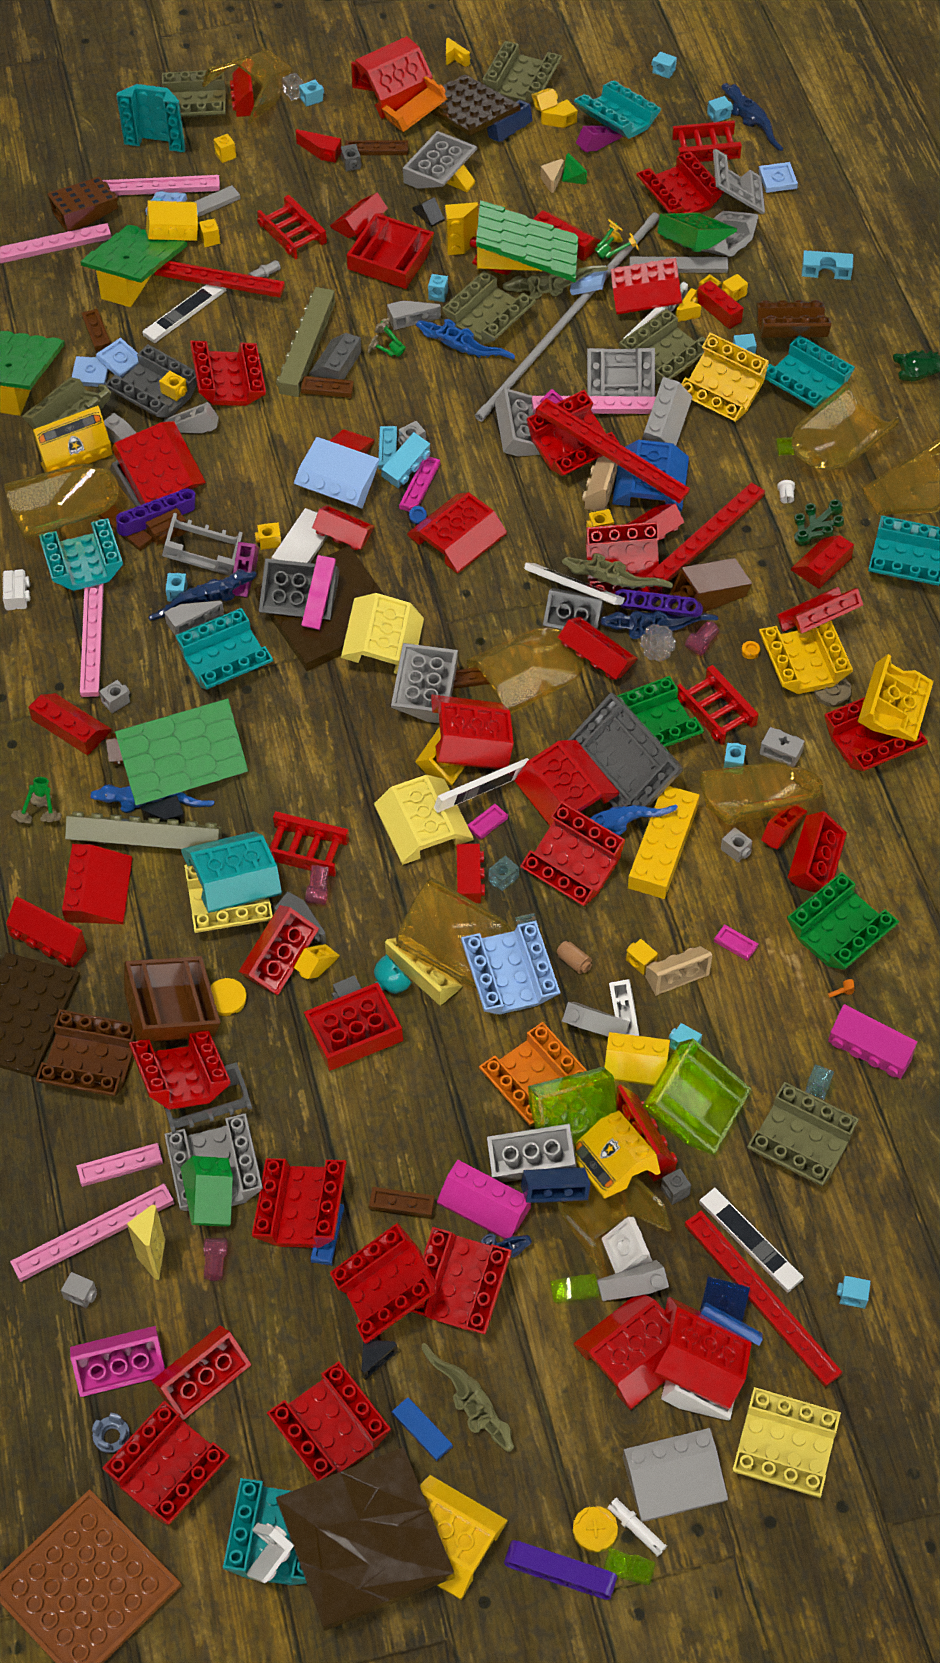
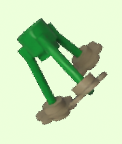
M390 316L387 319L381 320L374 330L375 333L386 332L393 340L388 346L390 350L378 344V335H376L369 345L368 353L378 348L388 353L391 357L394 355L399 357L405 351L406 347L389 329Z
M34 778L33 785H29V792L22 810L13 811L11 814L13 819L21 823H31L32 817L26 812L29 802L37 805V807L48 806V811L40 818L41 821L53 822L61 819L62 814L52 810L51 788L48 787L49 780L47 778Z

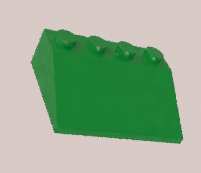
M699 212L660 214L657 233L662 235L664 239H672L674 243H681L683 247L692 248V251L701 252L702 249H709L737 232V228Z

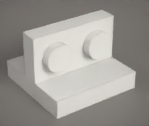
M627 1217L602 1237L615 1274L652 1262L634 1217Z

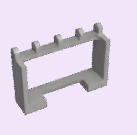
M174 513L162 556L230 576L234 568L238 542L241 541L242 532H239L237 537L225 535L226 530L218 533L208 530L209 525L201 528L191 525L192 520H188V524L178 521L177 513ZM173 527L234 544L235 548L232 559L218 555L217 560L183 551L182 544L170 541Z

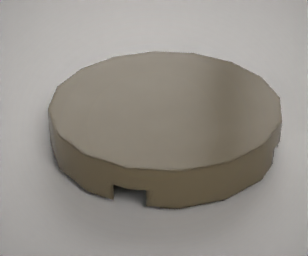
M844 678L834 687H826V689L814 691L815 697L825 706L839 707L846 704L850 699L851 685Z

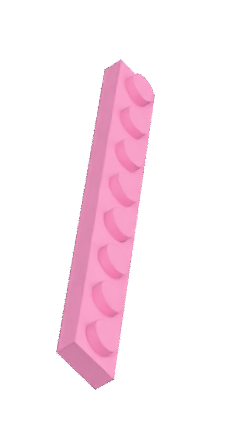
M219 175L103 180V182L106 181L108 183L110 191L115 192L117 196L156 194V192L160 191L169 193L220 191Z
M108 223L1 246L0 263L108 240L111 238Z
M532 396L533 413L541 404L540 400L544 396ZM561 396V397H562L563 399H566V398H568V397H570V396ZM589 396L593 402L591 408L593 414H651L656 397Z
M104 583L84 588L81 697L99 696Z
M162 1184L10 1262L21 1282L128 1227L127 1223L149 1206L156 1205L159 1212L173 1205L174 1200L165 1184Z

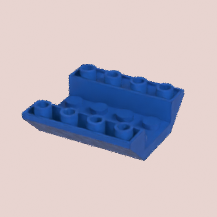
M637 440L625 447L684 485L686 484L689 456L673 443ZM618 465L612 504L630 506L631 497L664 500L665 504L676 503L678 510L682 512L683 500L680 503L676 502Z

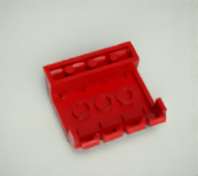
M667 258L665 260L611 269L616 314L682 304L676 258Z

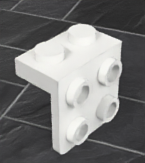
M257 1523L252 1531L268 1545L246 1575L251 1579L266 1583L275 1576L276 1569L281 1562H284L290 1556V1550L294 1545L285 1538L287 1534L280 1527L275 1526L274 1528L269 1523L266 1525Z

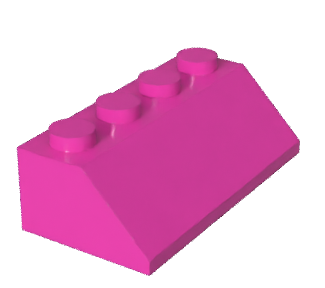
M845 1004L835 1021L828 1040L834 1047L843 1049L853 1057L861 1058L871 1066L878 1067L886 1071L888 1075L899 1079L902 1078L911 1063L917 1041Z
M459 1160L456 1161L449 1172L437 1200V1204L503 1239L515 1235L531 1208V1203H526L523 1193Z
M156 1326L70 1347V1358L80 1397L151 1380L165 1370Z

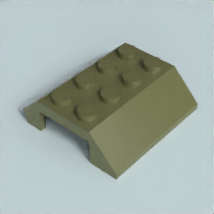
M70 377L22 417L31 427L36 429L95 406H99L102 409L109 401L111 391L107 385L103 384L98 385L100 393L86 391L80 379Z

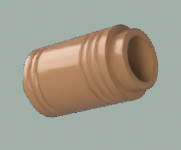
M564 941L558 947L556 952L558 957L578 974L586 973L590 970L592 959L572 942Z

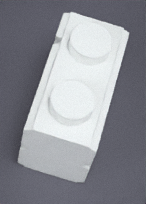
M23 569L3 572V602L6 610L26 609L27 601H30V592L27 590V587H30L29 576H26Z

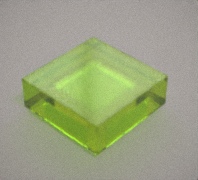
M794 437L776 438L778 455L796 454Z

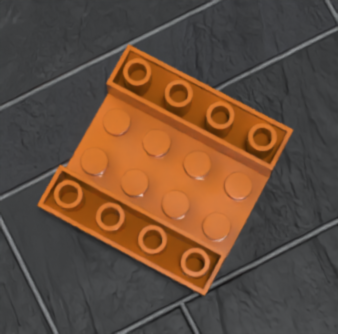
M541 1022L527 1032V1040L501 1059L494 1055L479 1066L484 1075L530 1127L550 1122L575 1104L594 1082L593 1076L544 1022Z

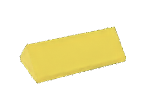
M400 937L386 940V954L398 965L401 971L440 1006L462 988V985L411 938Z
M151 1205L129 1221L127 1226L138 1260L154 1279L159 1280L165 1237L156 1205Z

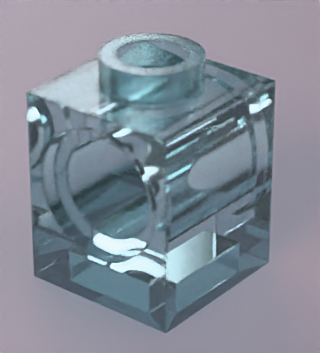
M504 856L489 869V882L501 891L519 878V867L507 856Z
M815 1064L808 1079L805 1092L825 1099L832 1083L834 1071Z

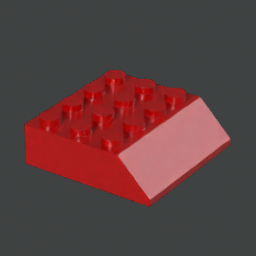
M375 213L347 253V269L406 289L428 257L434 232Z
M174 421L158 423L115 442L112 447V451L140 505L183 489L192 490L206 483Z

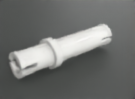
M618 1498L611 1502L612 1505L610 1504L607 1509L622 1521L621 1525L623 1527L627 1526L658 1557L663 1552L662 1550L666 1549L667 1545L636 1517L634 1511L628 1510Z

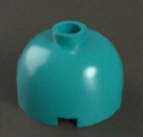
M387 954L376 963L374 976L377 981L375 983H379L382 991L386 990L389 993L397 994L403 992L412 984L410 979Z

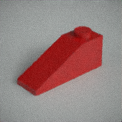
M296 129V143L320 160L337 162L341 153V138Z
M791 802L768 822L761 841L771 848H780L808 811Z

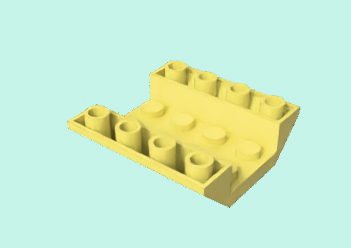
M378 593L354 598L341 658L359 663L361 655L395 664L394 673L397 674L403 643L419 645L424 618L411 603Z
M424 775L390 787L374 803L402 865L420 859V850L453 839L455 846H457V844L474 840L457 805L438 813L434 809L437 797L450 791L445 779Z
M184 865L195 933L270 921L273 917L269 898L208 913L201 898L203 888L193 865Z
M754 1387L732 1472L821 1498L825 1474L841 1413Z

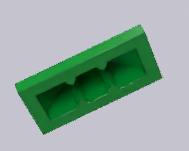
M570 153L566 154L562 182L586 184L587 170Z

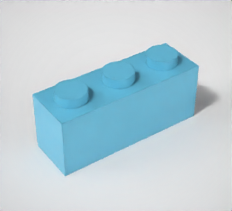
M413 432L381 469L382 477L397 488L401 484L404 485L408 481L409 475L418 470L422 460H426L431 453L430 443Z

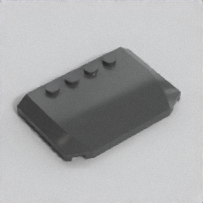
M610 693L568 739L578 741L619 791V795L609 801L613 807L632 805L649 807L683 771L680 763L614 693Z

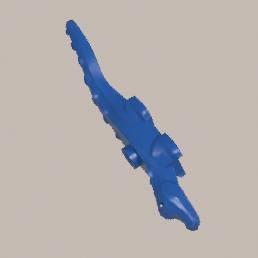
M450 319L444 320L443 326L422 320L416 323V326L423 332L425 337L438 339L448 347L468 353V355L472 354L477 357L499 355L515 359V355L507 350L479 344L474 340V334L470 329L460 330L455 327V323Z
M109 784L91 792V798L106 803L120 802V809L124 813H130L135 808L150 803L146 802L136 805L130 786L118 788ZM184 792L150 801L154 803L167 797L177 796L180 803L188 806L209 807L214 805L213 800L194 799Z
M675 804L665 808H649L638 805L612 807L607 811L592 816L590 819L620 836L627 830V823L640 817L664 816L677 810L678 806Z

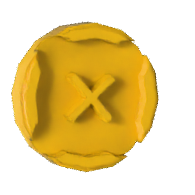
M230 978L219 979L210 986L218 1015L231 1016L235 1012H240L245 1006L247 1000L246 991L237 980Z
M600 1506L587 1507L577 1514L573 1524V1535L581 1548L588 1552L599 1553L606 1551L614 1544L617 1538L618 1526L616 1518L609 1510Z

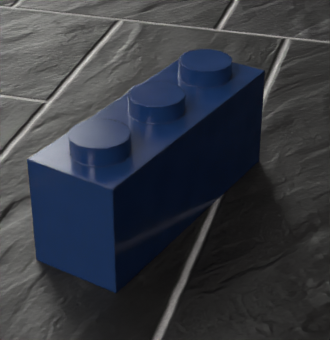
M521 100L517 101L516 103L520 104L521 110L487 127L488 137L500 142L522 127L527 126V124L533 121L530 104Z
M585 1167L523 1170L521 1188L526 1203L588 1200L591 1183Z

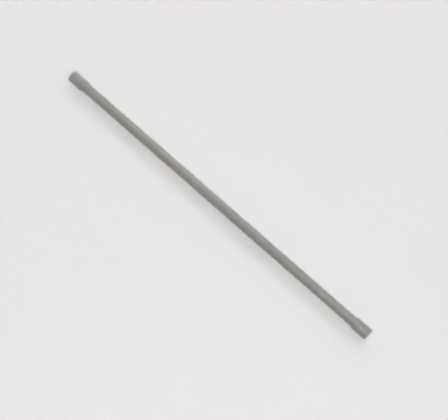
M652 213L633 236L637 244L659 221L657 213ZM630 245L614 257L607 265L608 271L605 280L610 276L611 269L616 268L634 247ZM595 291L583 293L487 403L475 414V418L478 421L482 422L495 406L494 401L504 388L510 389Z

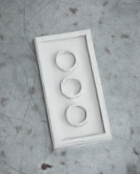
M305 508L271 558L311 563L328 535L321 536L316 533V530L312 529L317 513Z

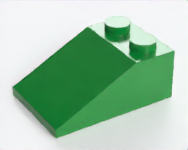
M191 1156L180 1167L191 1224L230 1226L233 1176L229 1158Z

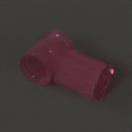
M712 621L706 622L696 634L691 633L685 642V647L700 656L703 655L709 643L719 633V628Z
M312 865L310 883L307 886L305 896L306 903L326 905L329 867Z
M205 1238L204 1279L210 1281L223 1279L224 1258L227 1256V1238Z

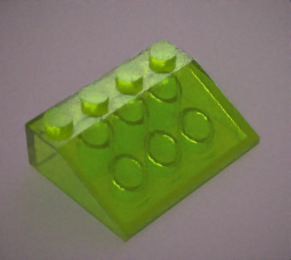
M604 1067L528 1086L529 1105L535 1129L570 1124L573 1143H576L601 1118L616 1112L614 1076Z

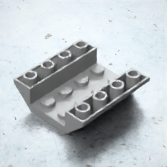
M246 1113L225 1118L227 1126L188 1136L185 1129L165 1134L180 1210L189 1211L180 1167L191 1156L229 1158L233 1176L231 1206L247 1202L263 1189Z

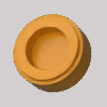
M747 641L742 645L741 653L747 659H755L760 654V646L754 641Z

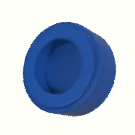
M414 506L409 512L410 521L417 525L426 519L427 516L426 510L421 506Z

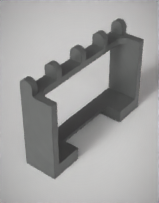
M237 1062L224 1067L230 1079L228 1087L239 1084L243 1097L240 1100L177 1119L173 1118L170 1110L164 1107L172 1133L176 1132V1128L189 1125L190 1128L194 1127L193 1123L209 1119L214 1121V1117L225 1113L233 1115L235 1110L245 1107L248 1110L252 1109L247 1088Z

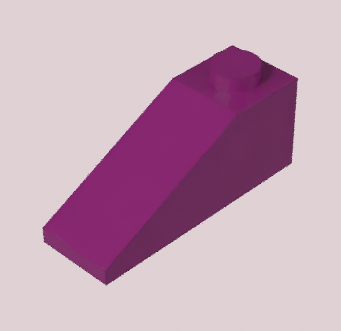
M583 126L576 144L584 152L597 151L623 137V135L607 126Z
M238 542L233 573L238 569H243L245 572L255 571L259 554V547L256 544ZM252 581L232 591L235 596L248 597Z

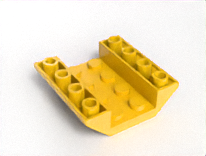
M709 333L702 346L704 350L702 357L690 378H684L682 386L690 393L692 401L736 422L748 411L761 388L769 361L715 334Z
M828 621L804 633L794 631L780 634L777 626L759 629L782 687L796 694L834 687L853 672V668L832 621Z
M429 1475L419 1486L455 1573V1578L437 1586L462 1600L473 1581L475 1570L493 1540L496 1541L508 1520Z

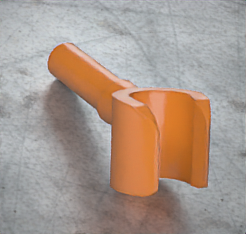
M852 979L843 981V988L828 993L829 998L843 993L847 995L853 994L855 990L854 981Z

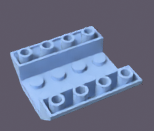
M536 921L519 924L513 932L482 938L480 933L461 937L484 1012L500 1015L538 1006L560 994Z

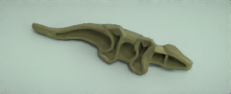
M587 266L576 270V282L588 274L607 271L608 267ZM545 272L531 275L528 278L515 276L503 283V289L515 292L529 290V296L537 299L543 293L549 292L552 296H557L563 292L564 287L575 282Z
M593 554L592 560L565 557L562 560V563L570 568L571 573L591 575L599 582H607L631 589L644 588L646 586L673 587L671 582L663 579L636 577L626 571V565L622 562L614 561L612 563L606 561L605 557L601 554Z
M423 1343L422 1350L430 1363L452 1380L457 1391L453 1395L455 1407L458 1410H465L467 1413L470 1431L478 1433L481 1429L485 1428L491 1434L494 1442L505 1451L510 1452L514 1448L511 1440L512 1431L507 1423L498 1418L490 1399L481 1389L480 1384L468 1376L463 1369L439 1359L428 1345Z

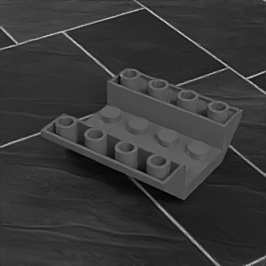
M147 344L137 354L139 364L123 379L114 375L104 385H107L108 389L151 414L157 417L168 418L176 413L192 397L197 385L195 370ZM169 371L186 379L187 392L178 401L162 394L159 381Z

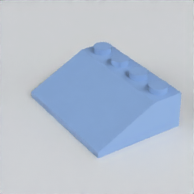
M316 437L299 467L294 484L362 509L380 459Z

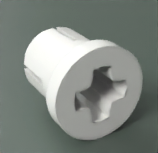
M791 480L779 482L777 488L780 492V501L782 503L793 502L795 483Z

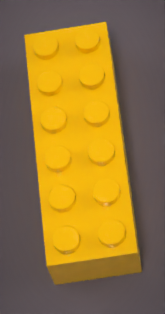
M668 786L658 797L654 808H665L677 804L678 808L664 816L650 818L629 874L628 889L665 899L698 809L699 794Z

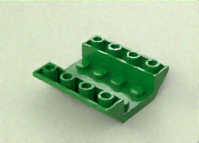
M670 676L617 695L665 748L704 733L697 718L693 717L690 719L677 698L678 688Z
M843 872L838 874L787 917V920L799 942L827 967L845 970L897 926L900 921L886 909L881 913L876 912L854 893L856 884Z

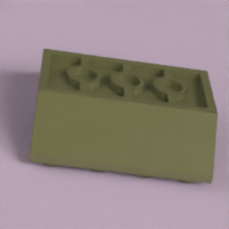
M504 41L484 75L482 82L487 87L514 102L521 100L530 103L533 101L531 94L546 88L562 59V55L547 52L543 60L520 55L519 44Z
M224 70L162 73V86L168 88L179 100L181 118L226 116Z
M483 271L448 302L442 310L447 318L455 323L456 328L460 330L470 329L474 334V340L483 345L495 341L533 306L536 300L524 293L518 298H514L497 288L496 277Z
M667 309L619 342L621 349L655 348V384L661 383L663 377L672 379L701 358L704 353L702 346L706 339L703 336L696 341L677 328L678 317Z
M784 1082L775 1097L772 1109L760 1130H756L747 1149L823 1187L844 1153L859 1119Z

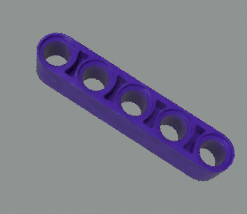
M183 489L119 513L116 517L118 534L128 536L146 529L145 522L175 508H178L181 515L195 509V492L191 489Z
M620 589L615 593V595L621 597L627 595V600L619 605L625 609L654 613L661 611L665 614L693 618L700 616L703 612L702 604L690 597ZM644 598V602L638 605L639 600ZM661 600L660 606L655 607L656 602ZM678 602V607L672 609L673 604ZM696 604L695 609L689 611L690 606Z
M515 1540L510 1542L504 1560V1565L511 1569L605 1600L611 1599L617 1580V1575L608 1570Z

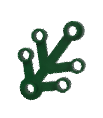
M838 499L831 500L828 509L817 519L815 516V504H807L805 511L808 514L810 526L805 529V515L802 513L796 514L794 520L795 524H797L798 532L795 533L794 540L798 545L805 546L810 543L812 538L831 537L834 526L841 527L844 525V517L839 515L843 512L842 502ZM831 515H837L833 520L826 521Z

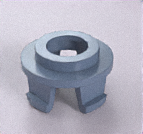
M110 1413L109 1417L101 1421L96 1420L93 1424V1441L102 1452H117L130 1437L128 1425L118 1414ZM109 1429H116L120 1433L119 1440L113 1444L107 1443L104 1440V1434Z

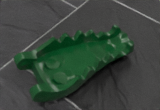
M915 350L906 354L897 353L893 355L894 362L900 364L902 370L898 373L901 380L917 381L940 373V355L938 352L932 353V351L925 353L924 350L920 352Z

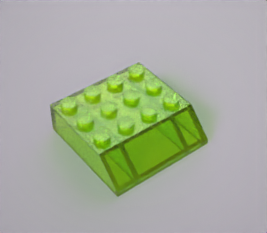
M692 1038L678 1044L642 1107L685 1144L713 1155L717 1152L748 1097L751 1088Z

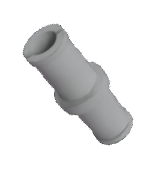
M274 260L267 265L259 266V269L249 272L248 275L267 278L269 274L280 270V264L277 260Z

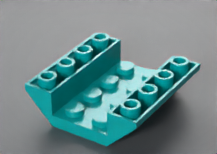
M617 81L604 84L601 96L594 100L585 94L574 100L582 112L628 139L648 130L661 110L655 103L644 99L641 95H637L631 89L620 85Z
M136 84L117 92L116 96L125 145L140 146L142 138L168 141L169 150L185 152L179 100L168 88Z
M799 335L790 344L788 355L776 366L768 365L765 379L808 405L823 410L843 391L855 367Z
M881 515L868 571L940 586V527Z
M108 518L91 522L93 534L66 539L60 542L56 531L39 535L52 582L75 591L107 583L112 579L123 565V561Z
M242 608L175 635L186 664L199 686L206 690L273 662V658L265 646L261 647L252 633L249 619Z
M253 831L181 849L187 866L193 865L203 888L201 898L208 913L278 896L282 893L276 862L264 836Z
M240 1478L223 1564L224 1570L251 1579L246 1574L268 1545L252 1531L257 1523L264 1525L269 1523L274 1528L275 1526L280 1527L287 1534L285 1538L291 1542L276 1501V1497L291 1492L290 1490L264 1487L263 1481ZM294 1548L290 1550L291 1554L287 1560L281 1562L278 1566L275 1576L267 1582L287 1585L306 1583Z

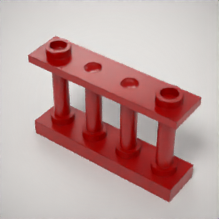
M735 120L673 126L672 141L679 140L681 146L678 148V156L691 151L700 162L713 161V150L717 149L727 155V160L741 158V142H734L732 138ZM716 136H726L727 143L718 144ZM710 137L712 145H703L701 138ZM685 139H695L696 146L687 147Z
M290 195L284 197V206L267 216L261 210L257 211L259 226L263 227L285 249L286 253L294 259L298 258L297 249L313 240L318 241L321 245L327 243L326 230ZM285 213L291 215V217L276 225L271 221ZM294 222L301 225L285 234L281 231V229ZM303 231L310 234L295 243L290 240V238Z
M836 587L776 615L782 631L796 626L799 633H804L863 606V602L858 588L841 594L839 587Z
M713 665L707 668L705 680L688 690L681 684L677 686L679 702L689 709L711 733L712 738L721 745L725 744L726 733L743 722L747 723L751 728L757 725L759 715L757 711ZM707 686H712L717 691L700 702H697L692 697V695ZM719 698H724L728 703L727 705L710 715L704 710V707ZM731 710L738 713L739 717L722 727L715 721Z
M275 811L273 822L274 828H277L269 847L275 862L317 872L323 876L335 877L336 867L335 863L332 862L340 844L347 846L348 829ZM284 831L295 833L288 852L277 849ZM304 835L313 837L306 856L295 854ZM321 840L332 842L325 861L314 858Z

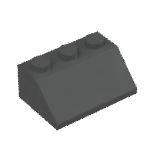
M344 333L332 339L310 371L309 376L344 380L362 352L361 338Z
M551 588L548 594L543 626L563 629L569 619L581 617L598 629L605 601L591 595Z

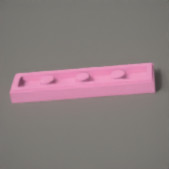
M158 1143L77 1165L81 1186L83 1187L161 1165L163 1161Z

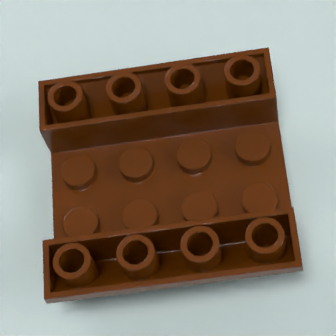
M763 300L757 302V327L761 338L798 337L799 335L802 337H828L832 323L830 318L824 316L825 306L820 300H811V302H804L803 300H795L794 302Z
M59 1009L54 1024L56 1036L47 1062H41L36 1082L115 1097L124 1088L133 1059L129 1042L136 1041L133 1024L131 1022Z

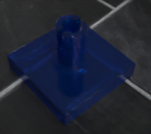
M708 1277L700 1312L704 1303L707 1302L742 1322L750 1287Z

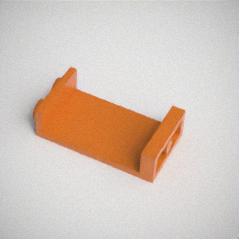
M427 76L423 77L428 88L397 111H394L387 105L383 107L382 110L387 121L404 132L446 101V90L441 84L438 85L434 79H430Z

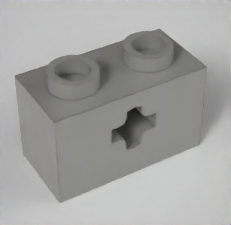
M770 727L761 743L760 755L794 768L803 752L805 741L797 736H792L779 729Z

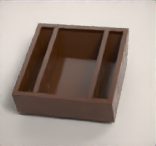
M202 956L125 961L124 993L137 1041L188 1039L190 1033L209 1031L211 1037L215 1036L221 1023Z

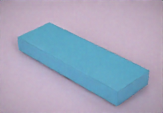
M380 426V461L378 468L382 469L397 451V426Z

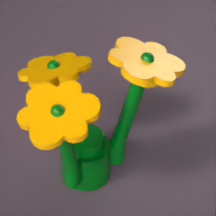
M610 219L608 221L611 228L608 229L601 242L597 244L598 247L594 249L602 259L605 257L609 259L613 254L630 245L639 250L636 239L629 233L631 237L628 239L629 242L610 252L611 247L609 244L612 241L623 242V239L620 237L621 235L616 232L618 229L621 231L623 229Z

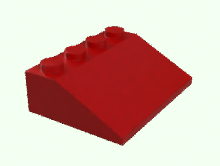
M72 844L62 906L64 920L70 923L124 924L133 857L95 845Z
M378 982L304 1012L320 1054L329 1071L403 1041L402 1027Z
M623 1085L617 1086L615 1112L620 1111L657 1155L660 1174L656 1175L646 1170L650 1178L654 1182L674 1172L677 1158L673 1152L669 1151L664 1135L659 1134L655 1119L650 1118L648 1115V1108L645 1102L640 1101L635 1093Z

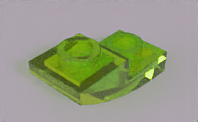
M596 1274L550 1281L553 1301L556 1304L574 1299L582 1300L599 1296Z
M610 1548L603 1569L613 1572L619 1578L649 1585L656 1562L635 1554L630 1556Z

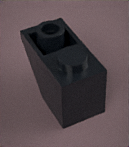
M177 796L167 797L164 800L140 806L143 820L160 818L161 822H167L168 819L179 820V823H185Z

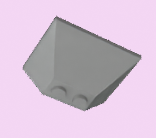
M714 149L713 163L716 187L759 213L764 214L761 176L749 170L740 177L728 169L727 155Z
M722 211L713 219L737 228V232L713 247L702 249L701 251L727 257L734 256L738 250L746 247L747 243L753 239L758 215Z
M655 348L587 349V394L589 396L655 397Z

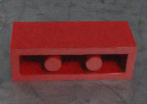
M711 280L698 287L697 303L729 330L742 322L743 307Z
M457 844L458 904L481 903V896H485V884H481V879H484V868H480V863H484V851H480V844Z

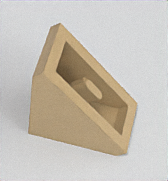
M563 159L541 166V180L552 193H554L563 174Z

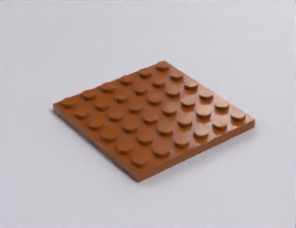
M89 1489L0 1573V1604L55 1663H104L182 1585Z

